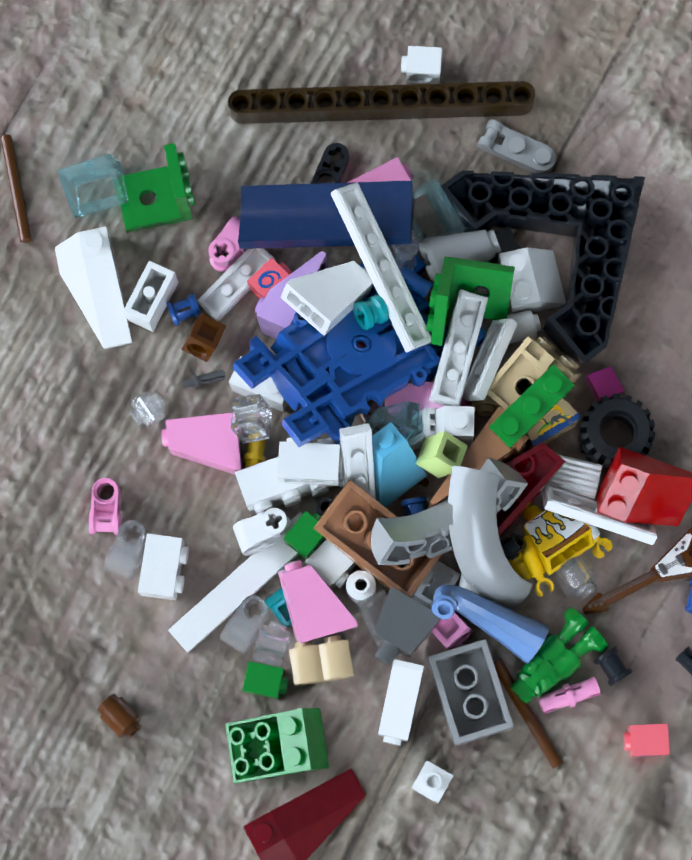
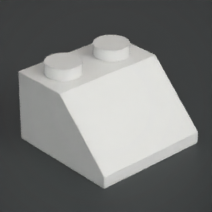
M527 247L499 253L497 264L515 267L508 309L509 314L529 309L533 313L566 305L553 250Z

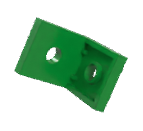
M175 143L164 145L168 166L115 177L127 233L193 219L190 206L195 205V200L190 186L189 171L184 153H178ZM147 193H152L156 196V201L152 205H144L141 203V198Z
M445 256L441 274H435L434 285L431 291L429 304L431 310L426 329L427 332H432L430 344L442 346L448 315L453 313L460 289L488 297L483 318L492 320L507 319L515 267ZM484 286L488 288L489 292L479 294L474 288Z

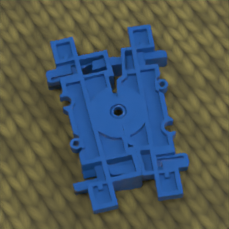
M408 246L393 255L399 270L403 266L407 268L411 266L413 267L412 271L418 275L425 271L426 264ZM361 263L360 266L366 269L364 263ZM374 284L369 295L362 301L366 302L369 297L378 295ZM409 290L427 327L428 317L426 313L429 303ZM351 310L324 336L296 312L292 325L290 324L281 330L276 341L271 346L276 355L255 336L250 341V352L234 362L233 370L251 389L271 377L276 388L294 411L300 407L302 408L284 418L282 426L299 448L324 433H327L335 441V444H340L339 429L351 427L355 416L359 413L368 415L370 406L366 401H375L381 407L384 399L407 387L409 379L417 387L424 385L425 380L430 382L433 379V376L437 373L449 327L446 325L442 346L429 343L406 353L390 318L383 324L375 323L371 329L363 330L357 323L353 310ZM481 327L475 347L481 345L487 335ZM362 342L366 344V348H359L356 343Z

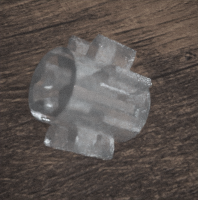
M146 391L138 395L131 402V406L134 409L129 413L138 426L145 423L150 428L165 417V413L162 410L166 408V405L158 393L151 396Z

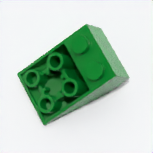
M300 708L226 723L234 784L329 768L320 708Z

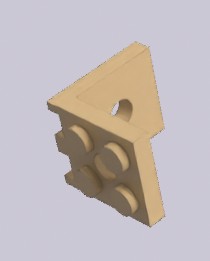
M528 336L495 375L487 395L506 410L521 396L517 391V384L523 378L530 380L533 384L553 364L572 383H575L582 374L577 371L579 365L567 355L560 357L554 352L557 347L546 337Z

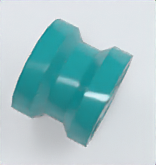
M379 295L369 297L366 302H356L353 306L355 319L363 330L371 329L375 323L383 324L389 319L387 306Z

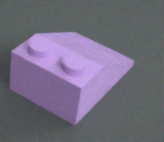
M321 251L272 287L265 298H260L255 308V313H257L256 316L263 334L277 339L278 333L290 324L292 325L296 311L281 298L285 285L290 279L329 268L326 253Z

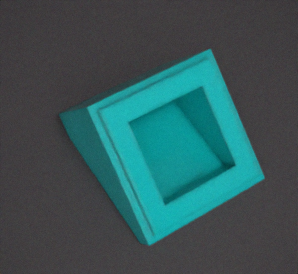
M281 587L264 602L286 629L292 623Z

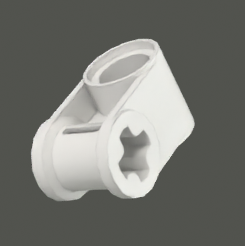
M271 508L258 515L237 522L233 526V530L243 555L249 556L282 541L293 527V524L284 511L279 508ZM280 520L279 528L274 529L275 521Z

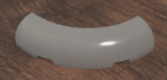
M488 458L480 469L481 471L500 476L497 489L496 514L501 509L506 511L528 485L526 480L517 471L498 460ZM447 498L441 503L416 514L398 518H377L371 535L372 552L379 565L409 564L412 558L424 555L428 558H433L452 550L449 525L453 524V505L448 503Z
M453 465L448 503L453 505V524L449 525V531L460 571L466 582L473 584L479 595L507 608H513L521 604L528 596L532 583L525 581L513 570L501 546L496 518V499L500 476L473 468Z

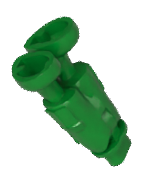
M569 607L563 613L565 624L559 634L552 635L550 633L546 636L537 653L529 663L524 665L521 672L517 674L518 679L510 686V689L526 705L535 696L539 698L541 694L550 690L559 681L565 680L581 667L579 658L592 650L597 653H603L609 647L602 635L594 627H590L570 650L566 649L565 645L589 625L588 621L572 607Z

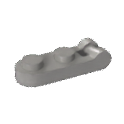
M491 119L488 121L485 127L487 132L485 136L480 137L477 144L481 150L533 173H549L555 166L556 154L551 147L509 129L496 120ZM497 136L504 139L502 145L494 142Z

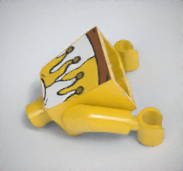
M536 505L530 506L524 512L523 517L528 522L524 525L525 536L523 539L526 542V548L522 551L523 559L531 577L537 581L534 591L539 597H543L540 583L547 584L550 592L554 589L553 582L544 577L543 574L545 572L550 576L591 547L593 555L599 559L605 556L599 545H603L608 552L612 550L613 544L611 540L601 538L599 536L600 531L596 526L548 510L542 511Z

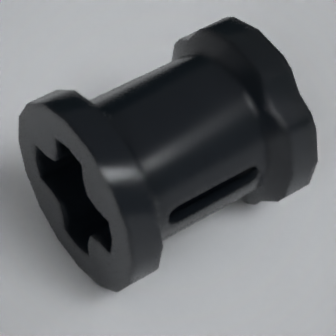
M617 647L612 648L594 660V663L600 665L607 675L609 686H612L633 672L631 668H626L619 658Z

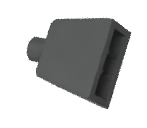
M391 587L373 632V636L382 641L375 657L389 666L398 651L410 657L439 624L441 618L437 617L431 609Z

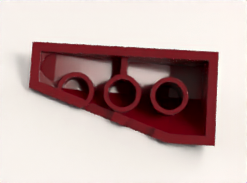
M543 442L506 464L517 471L526 480L528 485L506 511L501 509L496 514L500 540L566 462Z
M351 768L244 825L243 828L260 860H307L366 794Z

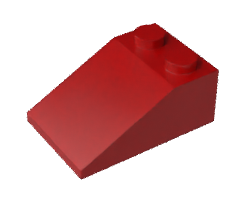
M619 447L596 494L597 512L628 523L678 527L692 501V472Z

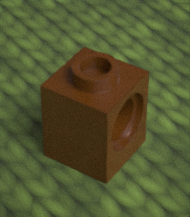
M200 313L192 325L181 350L207 362L216 350L226 325Z

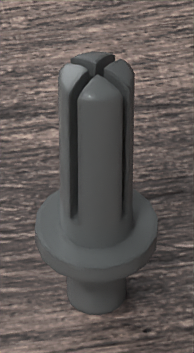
M224 370L196 376V373H192L193 378L182 380L184 388L195 386L196 390H199L200 385L225 380L226 375Z

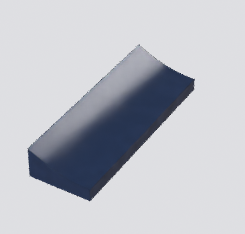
M412 181L358 182L387 245L411 244L415 208ZM356 182L241 186V213L238 236L240 249L355 246L330 193L335 189Z

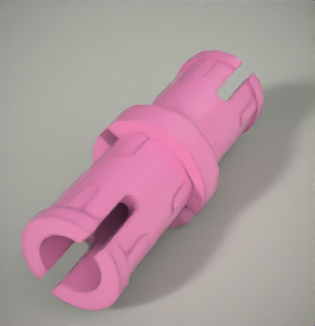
M591 677L570 686L568 683L564 684L561 689L541 695L538 698V702L545 715L566 706L570 708L575 707L577 702L599 696L601 692L595 677Z

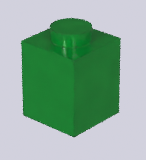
M305 511L283 538L285 544L304 559L313 554L325 540L321 534L313 529L322 517L316 512L310 515Z
M248 661L242 691L245 694L279 700L280 695L287 692L289 677L284 676V668Z

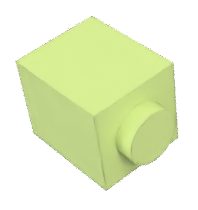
M446 431L440 432L424 439L416 465L437 478L447 476L452 473L453 465L461 466L468 445Z

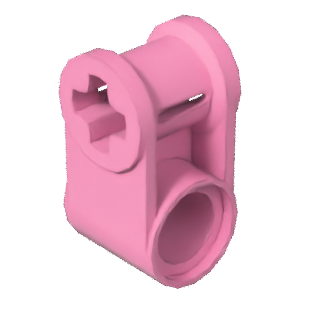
M237 216L232 217L221 233L209 246L208 252L211 266L218 272H226L247 250L240 249L238 244L240 218Z
M101 478L93 485L89 513L90 535H95L96 532H114V535L117 536L121 534L122 490L112 479ZM106 486H112L114 488L113 496L108 500L101 499V490Z

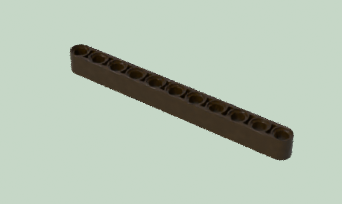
M525 81L236 90L230 94L228 106L231 118L239 124L522 116L528 114L533 108L535 89L530 83ZM518 95H524L529 100L525 102H520L516 100L515 97ZM489 96H496L500 101L492 103L487 98ZM461 97H469L472 102L465 104L460 102L459 99ZM411 98L414 99L416 103L413 105H406L403 103V101L405 99ZM433 98H441L444 102L437 105L432 103L431 100ZM384 99L388 104L378 106L375 104V101ZM357 100L360 104L356 107H350L347 105V102ZM329 101L332 105L322 108L319 106V103ZM294 102H302L304 104L303 107L298 109L291 107ZM241 103L248 105L246 109L241 111L235 109ZM266 103L276 104V106L270 110L263 108V106Z

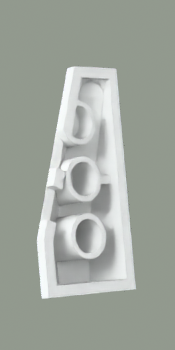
M105 226L78 232L55 247L60 275L104 349L132 344L129 323L123 312L125 304L109 231Z

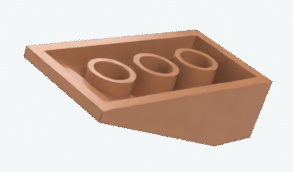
M499 406L465 452L461 466L480 470L488 458L506 464L512 455L518 457L527 445L526 442L529 437L525 434L509 449L489 429V426L505 411ZM451 474L448 475L430 500L429 508L448 498Z
M348 480L313 529L362 570L369 572L375 581L388 591L393 587L411 598L441 555L433 558H428L426 555L412 558L409 564L379 565L371 547L372 528L377 518L398 517L351 480Z

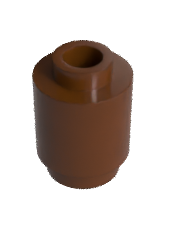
M115 693L105 699L97 709L101 714L100 718L119 738L124 736L130 738L141 728L139 722L142 717L123 697H118Z

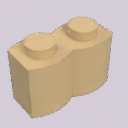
M342 635L324 638L325 643L313 645L312 640L303 643L296 642L295 648L289 649L294 685L303 686L355 677L349 640H342Z

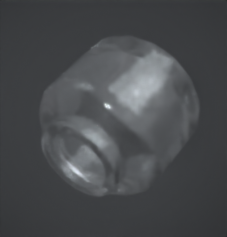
M575 556L567 560L555 571L554 576L568 598L583 600L597 590L596 584L598 583L599 576L585 556Z

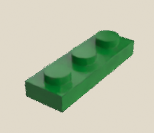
M553 364L489 426V429L511 449L575 385Z

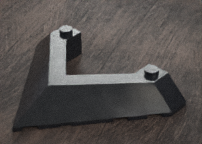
M462 170L440 186L439 189L454 220L464 232L486 230L487 232L494 226L505 227L508 225L509 228L574 237L567 303L547 318L543 329L562 352L583 365L607 347L645 177L617 178V176L613 175L583 177L580 174L554 173L518 175L514 174V172L491 171V174Z

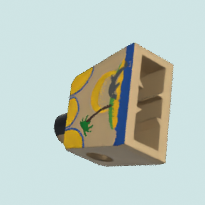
M524 379L517 384L519 394L522 395L532 385L531 381ZM563 398L526 433V436L529 437L527 440L529 448L532 449L542 442L545 444L550 443L578 425L581 416Z

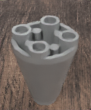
M479 230L431 236L417 242L421 255L425 259L426 269L432 283H434L435 274H441L445 256L488 263L496 257V253L501 252L494 230L489 232Z

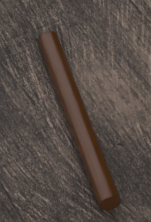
M9 134L2 135L0 139L20 242L26 243L32 239L12 137Z
M501 658L493 663L498 678L554 769L562 764L563 761L530 706L526 705L510 689V686L515 681Z

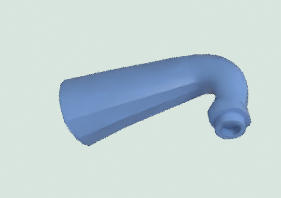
M441 585L435 590L433 596L434 602L431 609L437 617L448 620L456 611L501 643L525 663H529L537 653L549 630L548 625L460 586Z

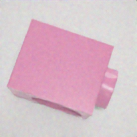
M456 611L448 620L441 619L432 631L449 650L458 648L475 632Z

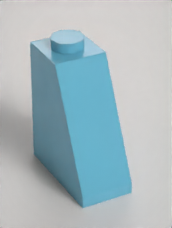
M392 422L372 436L376 501L386 507L424 479L427 474L423 468L416 465L417 457L407 440Z

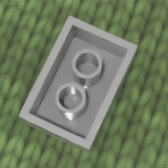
M486 639L428 657L429 668L454 747L511 730L514 727Z

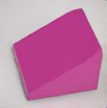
M611 366L586 376L585 381L597 402L603 396L607 395L608 398H612L613 394L625 392Z

